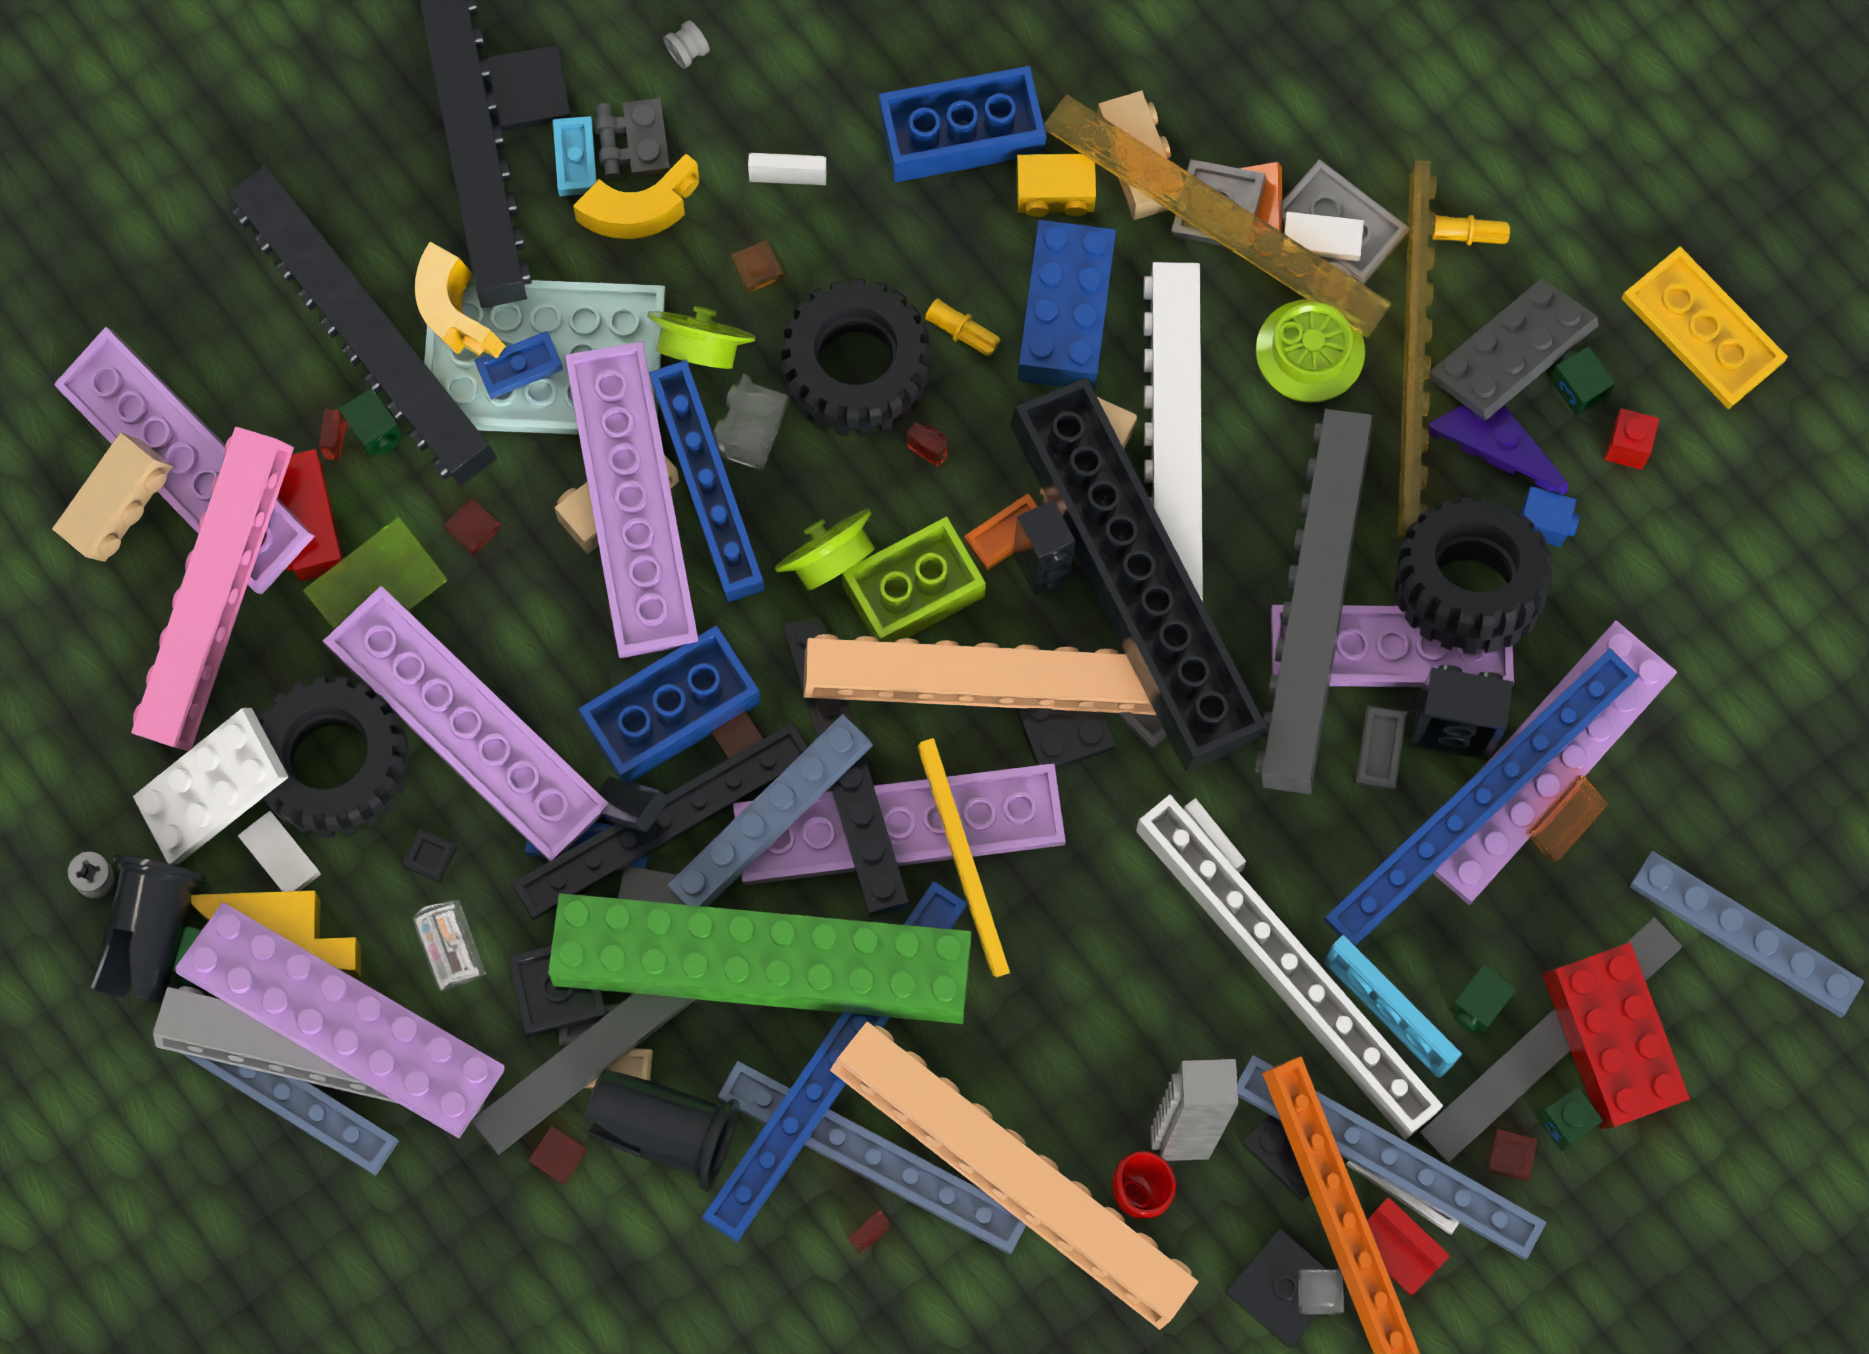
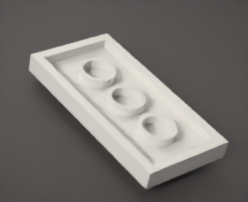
M241 708L137 792L133 798L167 863L175 865L180 864L288 778V775L253 709Z

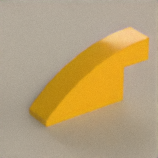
M315 891L191 895V904L208 922L222 902L351 977L361 978V945L356 937L320 939L321 899Z

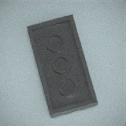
M1541 278L1430 370L1431 381L1481 418L1487 420L1597 328V315Z

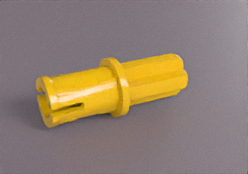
M1434 215L1432 220V240L1461 241L1471 246L1472 242L1506 244L1510 237V225L1507 222L1476 220L1474 215H1468V218Z
M939 298L934 300L925 315V320L953 336L952 340L955 342L961 340L986 356L992 355L999 346L1000 338L972 321V315H964L956 311Z

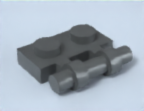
M661 98L623 102L624 117H614L611 105L608 103L596 106L597 118L594 120L595 133L600 135L601 150L598 152L599 164L604 167L606 179H618L620 177L619 166L631 165L633 179L665 175L670 170ZM627 134L628 148H617L615 135Z

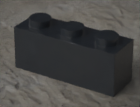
M1051 500L1017 516L1013 555L1034 595L1044 590L1048 594L1061 589L1067 584V579L1070 578L1075 539L1054 500Z

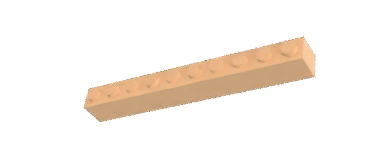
M822 634L815 638L807 639L804 663V698L1025 709L1052 708V710L1130 712L1131 714L1156 715L1127 655L1119 654L1114 649H1099L1095 653L1079 652L1074 647H1059L1055 651L1039 650L1034 645H1019L1015 649L999 648L995 643H979L972 647L959 646V643L948 640L939 641L933 645L919 644V641L909 638L898 639L894 643L879 642L877 638L870 636L858 637L855 640H839L837 636Z
M866 1022L831 1067L830 1071L1159 1330L1173 1319L1199 1281L1191 1276V1270L1184 1263L1177 1259H1169L1158 1250L1157 1243L1151 1237L1132 1230L1125 1224V1219L1119 1212L1110 1207L1104 1208L1092 1198V1194L1086 1186L1080 1182H1071L1059 1172V1168L1054 1161L1044 1155L1038 1156L1025 1146V1140L1017 1132L1002 1128L992 1120V1114L985 1107L978 1103L972 1104L960 1095L959 1088L952 1081L944 1077L939 1078L927 1069L926 1062L919 1055L911 1051L906 1052L895 1044L893 1036L884 1028L872 1026L869 1022Z

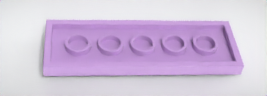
M1272 605L1271 607L1272 674L1279 675L1281 662L1275 661L1278 637L1285 638L1287 625L1281 624L1284 605ZM1343 605L1330 686L1422 687L1431 668H1438L1439 665L1457 666L1463 670V673L1478 675L1480 672L1498 673L1503 676V680L1513 681L1514 685L1513 645L1505 647L1504 644H1500L1499 651L1485 653L1484 649H1476L1475 654L1463 653V649L1453 647L1451 651L1440 647L1441 642L1435 639L1430 642L1421 636V628H1412L1405 620L1406 611L1402 612L1398 606Z

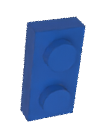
M548 331L505 347L497 359L487 354L474 360L490 399L563 370L561 360Z

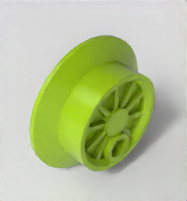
M1303 299L1281 306L1265 320L1257 337L1256 359L1263 377L1277 392L1296 401L1318 403L1340 396L1355 383L1364 365L1365 344L1359 327L1345 311L1325 301Z
M694 306L693 311L697 312L696 317L661 311L648 312L647 317L661 327L656 351L663 355L682 361L687 360V362L732 369L737 346L754 342L756 338L755 335L744 330L711 321L712 316H716L717 311Z
M865 509L827 530L823 526L826 523L824 519L814 523L803 531L805 535L810 534L812 539L775 566L776 572L795 570L807 591L815 589L842 574L867 557L875 549L863 530V526L872 512L870 509Z

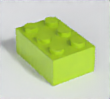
M947 516L858 562L842 573V587L871 637L877 638L879 642L895 643L898 639L909 638L985 598L986 582Z

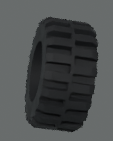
M853 279V285L843 286L842 280L830 283L829 291L823 292L822 288H818L811 292L809 304L805 301H800L794 308V319H788L786 322L784 339L781 340L783 381L786 382V391L791 401H797L798 411L805 418H809L811 415L814 416L815 425L823 430H826L831 425L836 427L837 435L848 436V430H859V437L870 436V429L879 427L881 432L892 428V420L894 418L902 422L911 415V405H919L924 396V387L928 386L931 346L929 345L927 326L921 323V313L915 305L907 307L906 296L899 291H894L892 295L887 293V285L876 281L874 287L865 286V279ZM848 332H865L880 338L889 346L893 353V363L880 378L865 384L851 385L839 382L823 371L819 363L820 351L830 340L838 335Z
M1459 498L1456 504H1452L1451 500L1437 504L1435 512L1432 509H1428L1419 515L1418 521L1411 523L1401 544L1394 577V590L1397 592L1396 602L1402 612L1406 611L1405 620L1412 628H1421V636L1430 642L1435 639L1441 642L1440 647L1451 651L1453 647L1462 648L1463 653L1475 654L1476 649H1484L1485 653L1499 651L1500 644H1504L1505 647L1519 642L1520 636H1526L1534 629L1536 620H1539L1547 599L1553 575L1551 569L1553 559L1551 551L1546 548L1547 541L1539 530L1533 531L1534 523L1525 515L1520 518L1515 514L1516 509L1506 504L1503 508L1493 505L1494 500L1483 498L1482 502H1472V498ZM1455 560H1475L1494 568L1502 575L1507 584L1493 591H1469L1450 582L1441 573L1439 567Z
M326 675L316 676L313 678L314 684L305 686L302 680L291 684L294 691L287 696H284L280 691L271 699L275 705L271 711L262 709L257 717L288 775L285 781L263 798L279 819L287 825H295L299 832L310 835L313 831H317L323 838H334L335 831H343L345 836L357 833L356 826L366 823L368 828L379 822L376 817L378 813L382 810L389 813L396 805L393 797L396 793H403L407 784L404 774L410 771V759L407 754L409 746L401 724L389 703L381 695L376 696L371 687L362 682L355 686L351 679L347 677L337 676L336 682H329ZM329 725H344L356 729L365 739L367 756L362 768L355 777L347 783L331 789L310 788L298 780L293 770V758L298 746L306 736L321 727Z

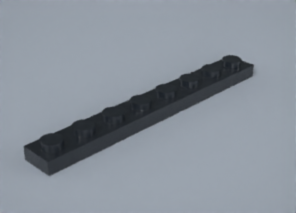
M822 614L783 624L785 637L803 697L807 639L827 634ZM804 698L816 739L842 714L855 725L848 700ZM863 755L831 786V791L869 918L909 908V901L867 762Z
M790 723L668 793L666 796L670 798L669 802L648 831L645 832L616 823L513 882L512 888L532 921H535L557 908L559 893L582 894L731 808L733 803H739L769 786L808 746L794 724Z

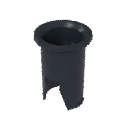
M114 855L113 863L118 865L121 872L91 990L124 998L131 986L133 997L162 1005L167 987L170 984L193 889L198 887L199 884H206L207 877L185 868L157 861Z
M604 1069L592 1090L584 1116L594 1122L588 1132L589 1136L626 1153L694 1176L699 1182L700 1190L707 1192L715 1183L731 1146L738 1121L740 1103L732 1098L727 1103L718 1105L649 1080Z

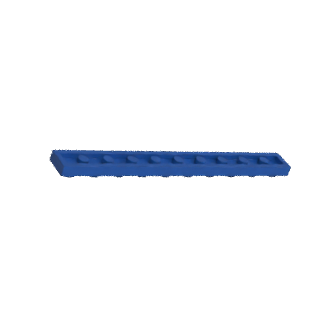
M1611 648L1607 650L1325 917L1324 922L1339 937L1344 935L1356 947L1621 696L1639 676Z
M933 881L904 925L952 929L967 908L968 903ZM842 1013L702 1216L703 1221L738 1243L846 1085L843 1080L830 1071L837 1058L866 1022H869L872 1026L885 1028L891 1017Z

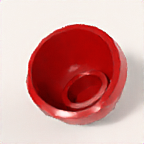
M1149 1151L1129 1153L1116 1165L1111 1183L1113 1198L1117 1206L1127 1215L1138 1219L1152 1218L1163 1214L1169 1208L1175 1195L1176 1181L1171 1167L1157 1154Z

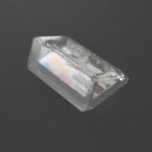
M459 899L423 907L413 917V923L438 991L451 989L486 974Z

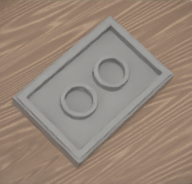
M1320 159L1283 200V228L1287 212L1364 220L1359 261L1321 257L1328 263L1335 262L1345 266L1351 273L1352 282L1360 288L1406 237L1410 230L1402 221Z

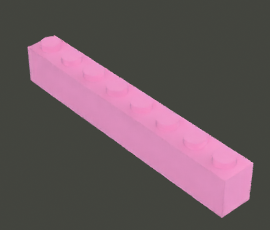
M236 426L233 435L227 440L224 448L225 458L220 473L213 480L211 486L212 496L207 511L200 518L198 525L199 535L194 549L186 559V573L182 585L173 597V611L168 626L164 628L160 635V649L155 664L148 671L146 677L147 687L142 702L135 709L133 715L134 725L131 733L185 751L192 749L294 449L293 446L278 439Z

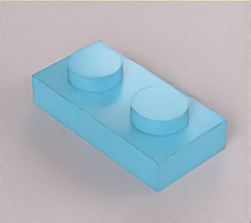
M588 116L553 119L559 196L585 194L597 182L592 118Z

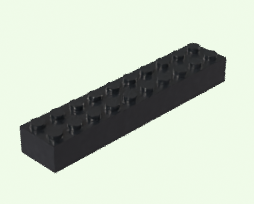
M1088 378L1016 406L1010 426L1048 501L1054 500L1075 539L1074 553L1185 772L1258 742L1267 726Z

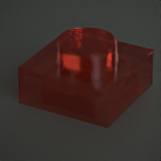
M915 422L907 433V448L940 468L948 456V442L945 441L946 437L933 426L927 425L925 428Z
M470 498L444 524V528L472 555H475L501 529V525L475 500Z

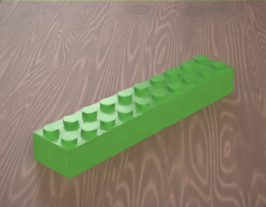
M559 893L548 974L553 986L963 1024L971 950V931Z

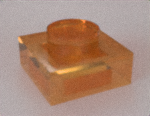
M767 240L731 255L732 263L747 293L783 278V272Z

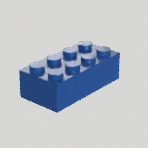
M1030 66L879 94V116L894 183L1017 160V155L1045 154L1046 132Z
M1046 220L1038 221L1018 381L1065 387L1088 378L1095 391L1116 229Z
M717 625L699 635V642L681 646L578 709L584 726L618 779L634 782L711 735L713 730L745 711L747 713L761 704L759 689Z

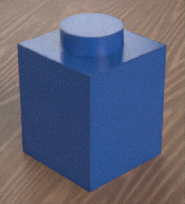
M1530 487L1523 502L1520 518L1525 515L1534 523L1533 531L1539 530L1545 537L1547 544L1561 548L1567 535L1574 537L1580 514L1574 513L1577 499Z

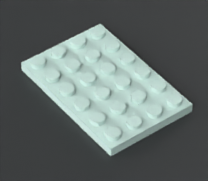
M471 278L463 294L462 307L464 315L490 329L506 347L548 331L563 366V370L490 399L474 361L487 355V353L483 351L478 356L464 347L458 355L427 325L424 364L477 430L579 435L565 355L643 341L648 371L652 372L661 369L662 354L656 351L661 327L648 318L647 315L649 311H665V286L531 280L532 284L525 285L526 300L481 308L474 278ZM651 381L653 398L658 419L659 402Z

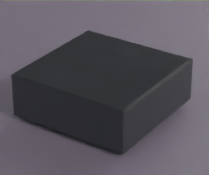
M419 829L402 866L409 871L441 883L458 847L450 841Z

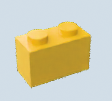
M1095 154L1017 155V213L1041 217L1048 213L1082 216L1087 212H1094L1096 201Z

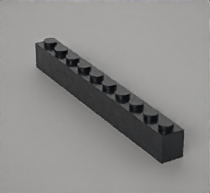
M420 0L481 308L526 300L525 285L532 284L527 260L521 262L519 260L518 250L525 249L521 227H513L511 216L518 215L514 192L506 193L504 182L511 181L507 158L499 159L497 149L505 146L500 124L492 125L491 115L498 114L494 92H486L484 82L491 81L487 58L479 59L477 49L484 48V41L480 25H472L471 16L478 15L475 0Z
M266 165L228 192L236 204L230 210L244 228L250 224L255 228L258 233L252 237L266 255L273 251L278 257L279 261L274 265L285 280L289 283L295 279L302 287L296 293L311 311L317 306L324 316L318 319V321L332 338L339 334L346 344L340 348L354 366L360 362L364 365L368 372L363 377L378 395L381 391H384L391 399L385 405L399 423L404 419L410 423L413 429L408 434L421 451L428 447L436 456L431 460V463L444 480L452 476L461 487L498 458L489 443Z

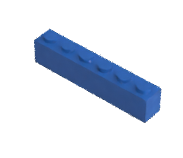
M687 360L649 372L727 602L730 603L765 591L763 578Z

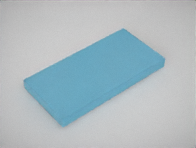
M1344 935L1332 945L1324 960V965L1437 1078H1441L1454 1065L1462 1053Z

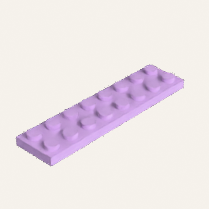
M105 327L54 385L111 444H113L120 432L139 438L173 466L166 475L165 484L157 492L199 534L198 525L200 518L207 511L212 496L211 486L213 480L220 473L225 458V444L112 329ZM278 498L276 499L248 582L252 590L261 595L315 537Z
M643 341L565 355L619 658L674 649L688 643L699 642Z
M382 586L323 640L325 646L362 682L371 687L377 696L381 695L389 703L391 709L549 862L562 855L601 817L600 813L608 805V802Z
M1615 621L1487 762L1488 764L1610 648L1639 676L1621 696L1433 873L1469 906L1676 675L1677 671L1618 621Z
M1054 763L947 777L972 857L1065 845L1066 840ZM928 779L874 786L898 866L953 859ZM832 791L825 792L742 873L743 885L855 872ZM753 801L733 803L735 818Z
M222 902L175 967L178 975L457 1138L461 1137L504 1072L503 1064Z

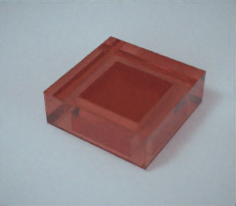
M325 409L319 447L325 459L339 460L341 457L346 424L339 410Z
M551 1126L529 1159V1163L565 1185L587 1152V1149Z
M1497 1129L1494 1134L1487 1171L1528 1181L1538 1139Z
M878 1210L848 1238V1244L857 1254H862L889 1229V1220Z

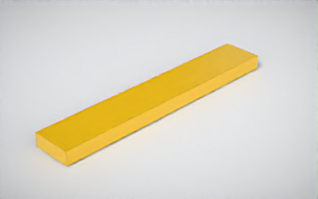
M932 738L920 742L917 748L991 976L995 978L1008 974L1010 971L935 740Z

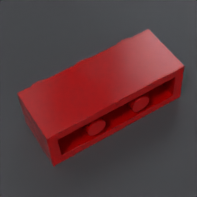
M316 449L292 454L277 497L315 537L286 569L287 571L294 570L299 582L346 571L323 465Z

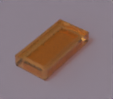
M1577 775L1529 828L1526 834L1550 861L1558 862L1609 804L1585 776Z

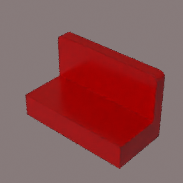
M1389 1197L1367 1220L1389 1277L1408 1295H1414L1450 1257L1435 1240Z

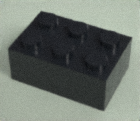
M1439 665L1438 668L1432 667L1415 700L1408 746L1488 760L1507 728L1513 681L1503 680L1502 675L1494 672H1480L1478 675L1463 673L1460 667L1453 665Z

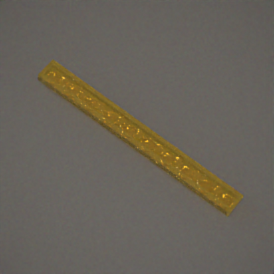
M1066 94L1045 122L1044 128L1047 132L1310 302L1324 303L1337 309L1347 319L1350 327L1369 339L1390 308L1391 303L1071 96Z
M1415 160L1410 174L1408 227L1410 230L1408 232L1398 539H1405L1406 531L1411 523L1418 521L1419 515L1426 511V503H1420V490L1426 489L1428 476L1427 466H1421V452L1427 453L1429 430L1422 429V416H1428L1430 406V393L1423 392L1424 379H1429L1431 370V356L1424 355L1425 342L1430 343L1432 335V319H1426V306L1431 307L1433 300V283H1427V270L1433 269L1434 247H1428V234H1434L1436 214L1435 211H1429V199H1435L1437 177L1430 175L1431 161Z

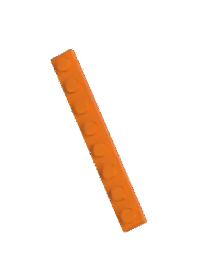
M1302 1056L1262 1072L1373 1353L1420 1354Z

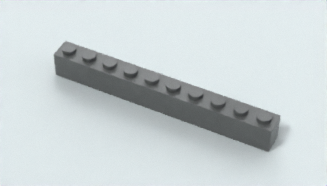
M1325 409L1323 423L1316 422L1313 446H1318L1317 458L1309 459L1307 481L1312 482L1311 493H1303L1300 512L1301 517H1306L1304 529H1297L1294 552L1300 553L1298 565L1290 566L1288 588L1294 589L1292 602L1285 601L1282 611L1281 624L1287 625L1285 638L1278 637L1275 652V661L1281 662L1279 675H1271L1269 698L1274 699L1273 711H1265L1263 721L1267 727L1262 735L1268 736L1266 749L1258 750L1255 772L1262 773L1263 788L1310 795L1312 793L1372 438V415Z

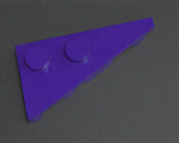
M1463 404L1428 423L1429 435L1437 440L1440 436H1443L1460 444L1461 451L1470 455L1480 456L1485 462L1506 472L1514 474L1515 471H1519L1535 479V485L1547 491H1555L1560 495L1568 492V482L1505 405L1487 420H1484Z

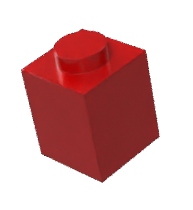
M1621 408L1611 427L1604 460L1642 470L1652 452L1659 418Z

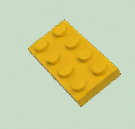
M1681 246L1625 291L1621 298L1727 409H1730L1774 372L1788 357Z

